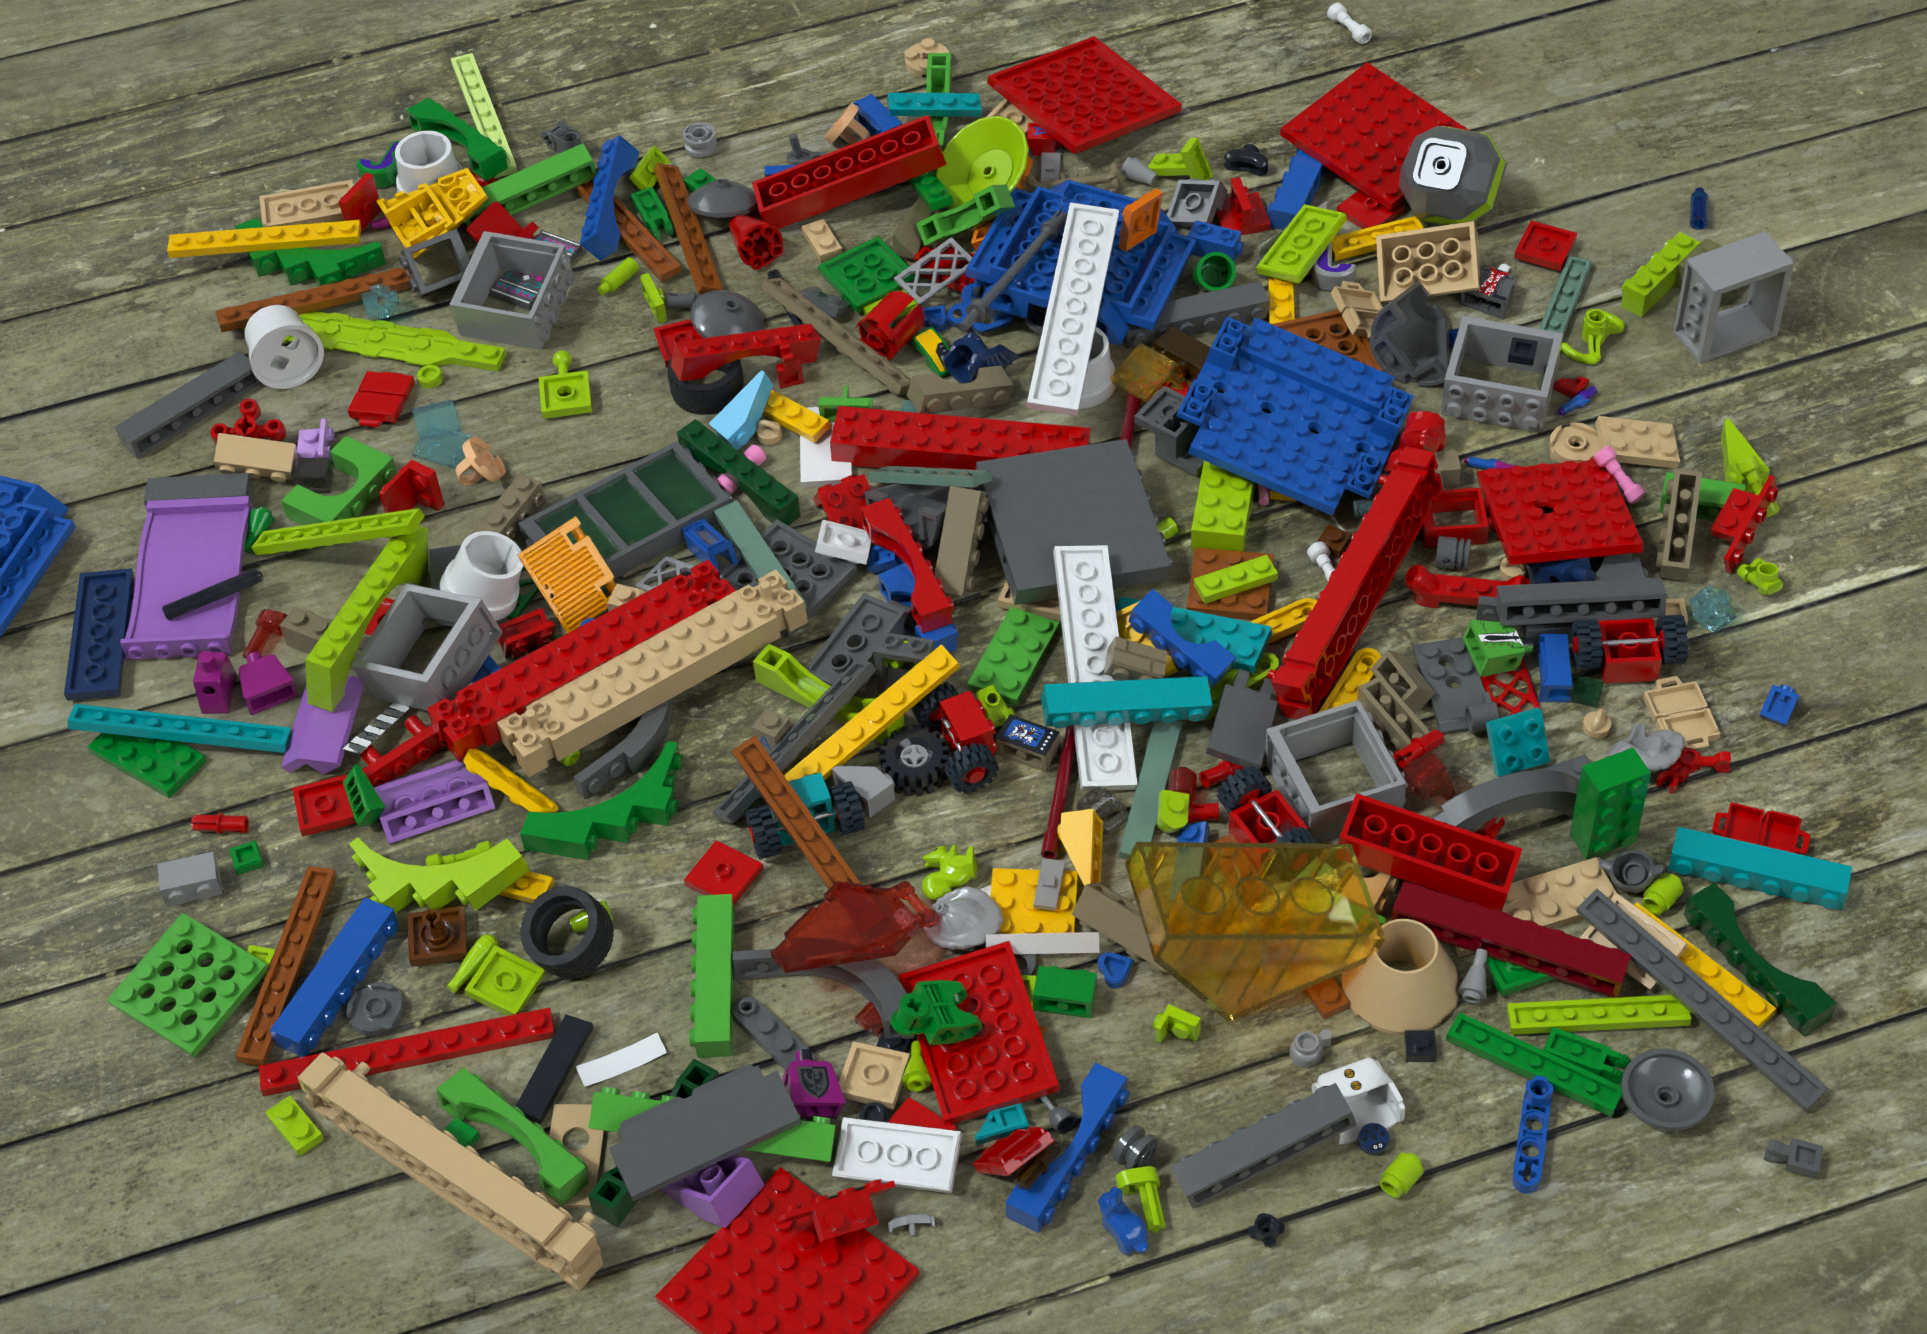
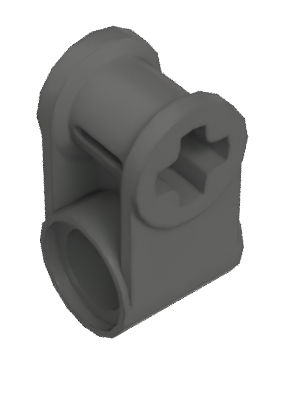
M562 120L557 122V126L551 130L542 132L544 143L548 148L557 153H562L582 144L580 132Z

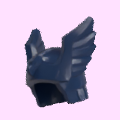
M968 332L964 337L957 339L951 345L948 354L943 358V365L960 384H965L976 379L979 368L1002 366L1005 369L1006 366L1012 365L1013 361L1019 359V355L1001 344L988 349L979 335Z

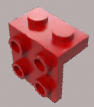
M495 201L468 226L467 232L477 243L484 231L534 240L533 234L539 227L532 221L522 228L499 202Z
M855 474L849 475L841 479L839 484L832 486L830 483L817 489L818 492L815 494L813 501L816 508L823 507L828 521L864 530L860 507L867 505L865 492L871 490L865 474L856 477Z
M540 608L498 625L503 632L498 639V644L505 658L510 656L518 658L525 655L530 648L537 646L539 649L551 643V640L554 639L556 625L554 621L548 622L543 609Z

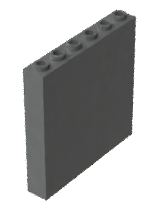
M1127 439L976 463L975 470H988L992 474V481L979 485L977 488L978 491L987 492L986 498H989L986 517L1014 605L1059 598L1053 554L1055 546L1107 545L1113 589L1167 580L1169 570L1173 567L1172 557L1166 553L1164 535L1158 530L1156 512L1151 510L1149 492L1144 490L1143 475L1140 469L1137 470L1135 452L1133 449H1130Z

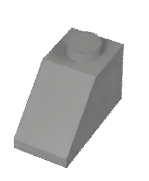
M835 766L832 768L834 785L851 781L856 789L861 810L869 818L895 800V784L893 779L887 773L883 774L876 767Z

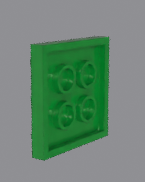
M877 236L818 265V271L847 303H850V306L858 314L863 311V307L883 299L890 292L903 290L895 282L894 277L909 266ZM910 274L903 281L905 283H914L915 274Z

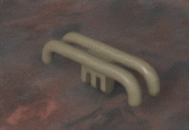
M1112 163L1108 173L1084 176L1082 169L1077 170V177L1074 176L1073 171H1068V178H1065L1064 172H1059V180L1038 182L1033 175L1029 174L1025 180L1031 189L1027 191L1034 193L1037 186L1050 189L1066 180H1072L1086 185L1110 182V186L1100 189L1116 193L1119 189V179L1117 178L1119 166L1117 163Z

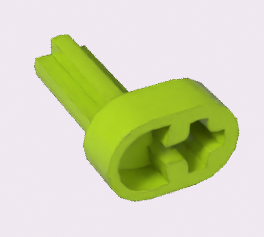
M1146 1166L1119 1172L1115 1178L1117 1187L1123 1192V1195H1140L1147 1230L1155 1233L1159 1232V1229H1165L1166 1226L1157 1188L1161 1185L1157 1168Z

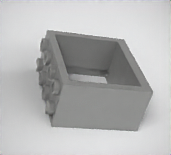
M484 231L450 302V308L460 336L542 350L545 341L549 340L550 329L553 323L558 319L559 309L566 301L567 291L575 280V273L572 271L571 259L567 254L566 246ZM500 270L546 277L529 315L483 307L490 293L489 290L493 286Z
M1765 231L1686 259L1673 332L1699 364L1778 336L1794 264L1791 257L1786 255L1778 246V243ZM1750 284L1746 303L1718 312L1723 293Z
M1462 316L1445 376L1441 415L1542 433L1558 371L1563 333ZM1512 337L1538 341L1533 366L1508 362ZM1463 359L1545 374L1541 391L1458 375Z
M406 583L351 666L375 699L428 711L427 708L445 698L449 701L454 700L457 696L456 692L469 686L503 632L482 599ZM429 622L453 627L423 674L399 669Z
M1359 700L1266 729L1265 765L1281 795L1305 823L1308 831L1319 844L1340 837L1355 795L1319 806L1295 760L1353 743L1377 787L1358 794L1403 808L1406 804L1405 788L1408 787V784L1404 779L1405 774L1404 772H1399L1393 752L1391 750L1388 751L1385 747L1381 731L1375 729L1370 712L1367 713Z

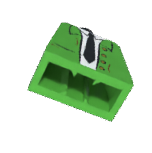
M1471 620L1463 636V641L1480 677L1516 670L1524 654H1530L1533 651L1532 639L1530 637L1519 638L1514 625L1501 626L1500 622Z

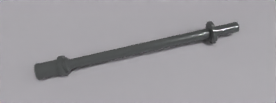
M1060 210L1056 211L1049 221H1045L1041 225V234L979 303L972 302L966 307L967 316L959 324L961 331L966 332L974 322L982 323L987 318L986 309L1048 239L1054 240L1058 237L1060 230L1067 220V214L1064 211L1061 213Z

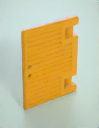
M576 516L517 554L567 634L579 628L585 619L595 618L608 609L607 602L617 585L613 580L615 578L590 537L582 531L579 526L581 523ZM570 531L577 541L575 544H572L566 535ZM605 585L610 593V596L607 598L600 588Z

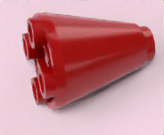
M746 215L734 216L730 220V232L738 255L752 269L759 270L770 265L777 257L783 254L782 235L774 225Z

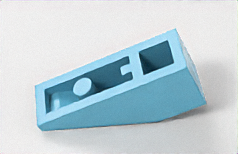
M761 370L709 423L716 434L737 451L754 435L757 423L760 421L773 388V383L765 372Z

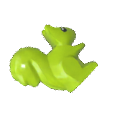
M942 845L922 857L926 861V867L940 868V871L930 873L922 881V892L930 900H938L946 893L952 892V889L964 885L969 880L977 879L978 860L974 855V846H969L965 855H959L956 845H952L950 851H948L946 846Z

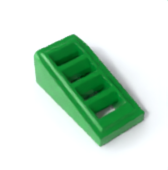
M354 765L343 781L357 825L359 827L372 825L377 821L386 806L360 765Z

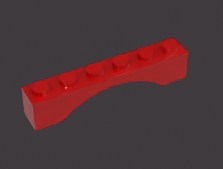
M802 324L680 341L674 344L671 367L680 381L701 379L719 367L738 359L764 355L781 358L779 346L788 343L794 360L800 359L801 364L816 362L821 338L812 324Z
M890 498L860 507L862 526L871 542L896 554L912 572L915 580V588L911 596L912 616L922 634L952 624L951 612L954 611L952 599L950 596H945L941 580L939 578L935 579L932 565L929 560L924 559L920 543L914 542L912 530L909 524H904L900 508L898 506L895 507Z

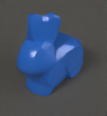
M1112 1187L1109 1192L1102 1194L1098 1199V1205L1103 1215V1227L1115 1239L1118 1248L1123 1254L1130 1255L1133 1252L1143 1254L1148 1250L1147 1227L1142 1218L1125 1205V1202L1122 1200L1123 1192L1119 1188Z

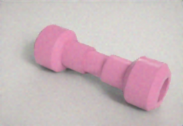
M751 445L744 452V456L757 466H760L766 460L764 450L757 445ZM722 474L717 479L720 488L723 491H728L730 495L737 489V485Z
M1605 446L1594 455V460L1600 467L1605 466L1609 473L1616 478L1618 485L1624 491L1623 498L1628 504L1633 505L1645 496L1646 491L1640 484H1634L1631 478L1624 473L1621 465L1615 459L1617 453L1613 448Z

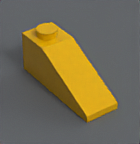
M1094 809L1061 813V824L1058 825L1059 839L1062 841L1084 886L1091 883L1101 884L1103 820Z

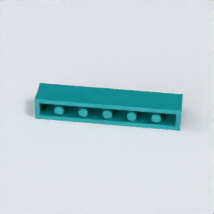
M1207 676L1044 684L1041 695L1045 727L1053 726L1055 728H1065L1068 725L1091 727L1095 724L1115 726L1128 722L1146 724L1150 721L1171 723L1177 720L1188 719L1195 722L1207 719L1212 708Z
M1678 827L1668 870L1682 875L1704 878L1712 882L1717 881L1734 885L1738 888H1748L1764 892L1768 895L1791 898L1798 902L1821 905L1828 909L1842 910L1848 893L1852 866Z

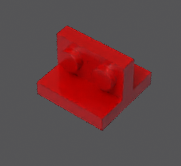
M1240 177L1232 178L1230 197L1225 198L1221 212H1215L1218 225L1240 231L1241 236L1270 231V221L1259 193H1249L1247 186H1243Z

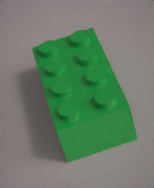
M1634 747L1586 764L1581 768L1570 836L1586 860L1595 856H1604L1609 851L1620 847H1628L1637 841L1651 772Z

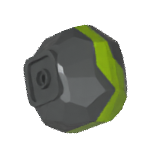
M1436 126L1414 138L1401 167L1399 187L1414 215L1420 221L1439 225L1474 221L1476 225L1494 211L1507 163L1489 134L1447 126Z

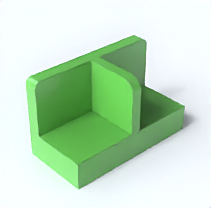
M844 385L843 397H819V414L830 422L835 423L838 406L872 409L873 399L850 397L849 386Z

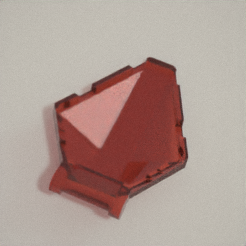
M837 881L824 894V901L817 908L811 906L784 933L785 939L775 949L770 950V954L784 973L896 956L921 928L935 926L939 922L940 916L934 909H929L915 893V888L908 881L901 882L891 888H872L870 885ZM900 899L907 900L918 914L914 915Z

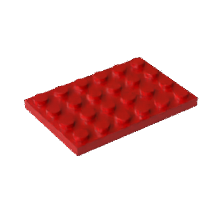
M1009 941L898 975L906 994L912 993L917 982L947 980L962 983L968 995L963 1002L956 1006L964 1012L977 1015L982 1023L981 1030L975 1036L952 1044L929 1045L925 1034H916L944 1123H959L987 1114L993 1110L1060 1091L1054 1068Z

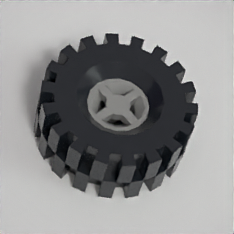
M913 725L912 730H908L907 726L901 727L900 733L896 730L891 732L892 739L889 737L884 739V746L881 745L879 755L881 772L883 774L887 773L893 779L895 784L894 792L900 794L904 790L905 796L911 797L912 792H916L917 797L923 796L922 791L927 790L928 794L934 792L933 786L940 788L943 785L942 779L947 780L948 777L945 773L944 765L945 762H949L948 745L946 746V740L944 737L940 738V733L936 730L931 733L930 727L924 726L923 730H919V725Z

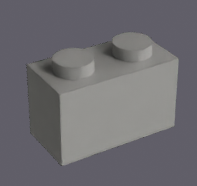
M214 852L157 864L159 888L167 907L199 899H209L223 894L220 867Z

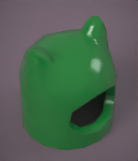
M1222 252L1206 254L1196 263L1192 280L1201 291L1206 293L1226 289L1233 284L1236 277L1234 261Z

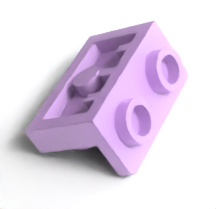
M326 418L321 419L319 429L299 430L296 457L297 473L328 471V463L332 461L330 442H334V430L328 426Z

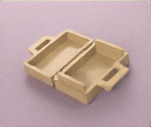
M1343 281L1341 287L1335 286L1330 294L1340 313H1343L1342 317L1351 334L1370 338L1373 321L1383 306L1374 291L1364 290L1359 283Z
M1677 676L1656 680V689L1644 692L1643 699L1653 722L1656 723L1657 731L1665 729L1681 733L1685 738L1684 748L1699 749L1709 747V742L1719 740L1720 730L1710 709L1707 708L1706 700L1696 681L1683 684ZM1677 684V685H1674V686H1669V687H1664V688H1662V686Z

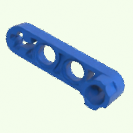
M1535 1076L1532 1080L1527 1081L1523 1097L1512 1184L1516 1190L1524 1194L1535 1192L1539 1188L1542 1176L1553 1094V1085L1543 1076ZM1533 1106L1539 1107V1110L1533 1109ZM1528 1120H1537L1541 1123L1542 1128L1533 1131L1527 1128L1525 1123ZM1533 1146L1538 1150L1539 1154L1534 1157L1526 1156L1522 1152V1148ZM1525 1166L1531 1167L1530 1182L1523 1181Z

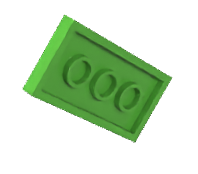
M1010 607L969 679L967 690L976 693L994 684L1005 703L1017 706L1059 632L1060 622Z

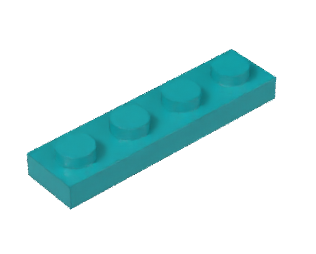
M888 93L887 96L889 116L981 117L982 113L979 93Z

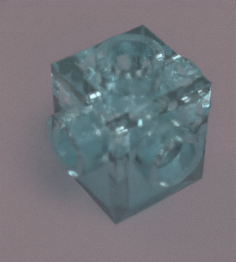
M383 283L369 287L370 292L361 294L368 318L378 316L379 320L392 317V311H396V305L400 304L396 290L391 291L390 286L384 287ZM383 298L385 305H379L377 299Z
M1709 585L1689 600L1693 607L1692 615L1695 620L1715 633L1737 618L1730 604L1732 603V598L1724 589L1719 590Z

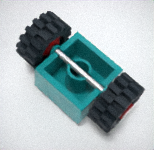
M821 772L789 781L825 834L835 831L834 818L837 819V824L843 836L865 829L861 804L851 781L829 787V792ZM768 805L745 811L750 836L759 860L781 854V846L795 843L773 811H770Z

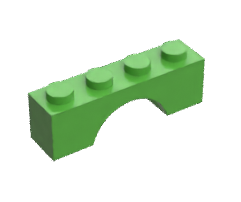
M1007 184L991 185L973 194L974 197L965 204L934 214L916 223L924 246L942 244L951 237L954 238L1014 208L1015 205Z

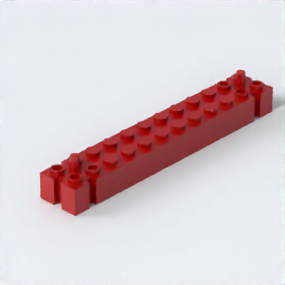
M1405 447L1402 454L1396 458L1394 469H1392L1390 475H1381L1379 477V484L1383 485L1379 494L1375 495L1370 510L1364 514L1362 524L1358 531L1352 535L1351 543L1346 552L1342 553L1335 571L1331 572L1329 582L1325 589L1319 593L1317 603L1313 610L1307 614L1306 622L1301 631L1297 632L1290 650L1285 653L1283 658L1284 666L1281 665L1278 671L1273 669L1268 671L1267 678L1271 679V684L1277 696V702L1283 717L1297 720L1316 714L1321 709L1320 702L1322 698H1327L1429 515L1431 503L1436 502L1443 490L1441 476L1435 472L1438 467L1435 452Z
M708 559L692 567L690 575L685 577L679 574L456 692L457 696L454 700L449 701L445 698L429 706L427 709L432 727L441 740L447 742L448 749L460 763L469 749H477L478 746L484 743L487 747H490L502 740L497 726L499 720L514 712L522 715L526 712L525 706L712 605L736 590L726 579H720L719 571Z

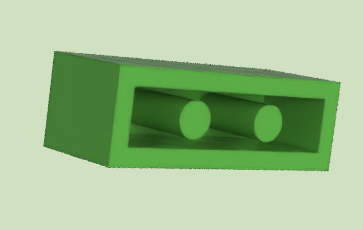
M1666 472L1659 509L1660 513H1663L1664 503H1670V496L1666 495L1667 481L1673 480L1674 473ZM1701 478L1696 518L1715 521L1733 488L1745 491L1746 485Z

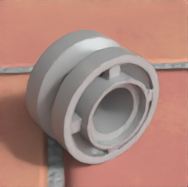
M695 122L684 129L683 139L687 154L692 157L703 158L716 151V133L711 124Z

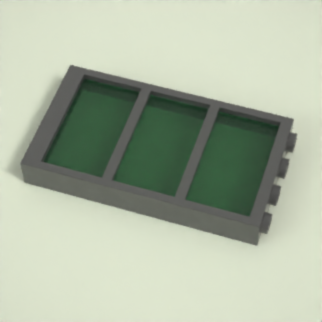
M675 441L518 524L523 542L527 547H530L576 516L581 523L579 526L582 531L590 537L614 575V580L639 565L684 543L685 537L682 528L703 518L712 527L719 524L714 515V510L732 503L733 499L728 491H723L714 476L710 477L707 474L701 462L697 463L693 459L688 448L684 449L678 441ZM571 531L566 534L572 544L577 542Z

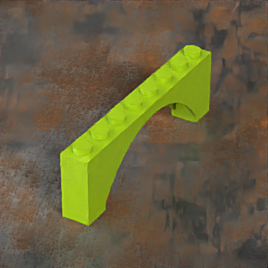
M418 525L417 531L411 535L392 536L307 656L305 666L308 704L330 712L334 711L345 695V686L358 646L379 605L399 584L405 585L407 583L419 586L429 572L428 528Z

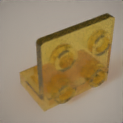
M1140 343L1110 377V381L1139 399L1148 402L1164 382L1167 384L1171 382L1179 387L1185 381V378L1175 361Z

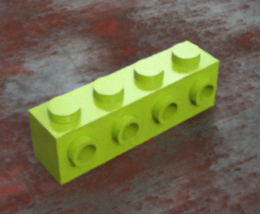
M1679 232L1673 239L1670 238L1659 252H1655L1652 255L1650 261L1645 266H1640L1636 274L1624 282L1621 289L1623 292L1621 307L1642 318L1675 285L1678 264L1701 242L1682 232Z

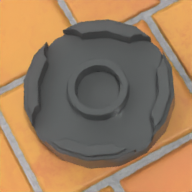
M375 982L365 985L366 988L360 991H355L347 1002L346 1014L351 1027L358 1033L366 1036H381L391 1032L401 1023L405 1016L406 1005L401 993L395 986L384 982Z

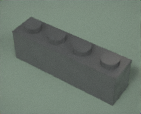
M249 473L148 478L144 503L146 506L147 501L249 496L252 504L254 487Z

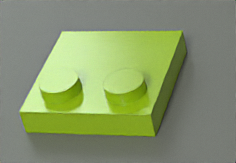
M494 945L465 988V995L507 1016L519 1014L544 978L545 970Z

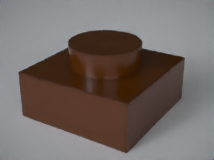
M1328 524L1317 542L1326 543L1330 554L1340 558L1350 544L1352 534Z

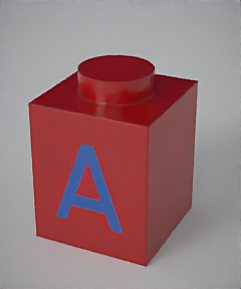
M1028 123L1027 143L1032 155L1042 156V153H1055L1056 147H1060V142L1038 124Z

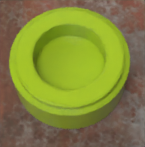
M427 365L417 372L418 382L423 388H435L443 381L442 372L438 366Z

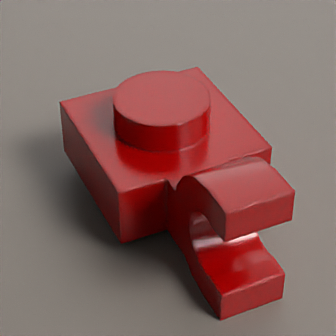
M789 343L780 345L782 363L775 365L780 389L803 384L804 379L800 359L794 360Z

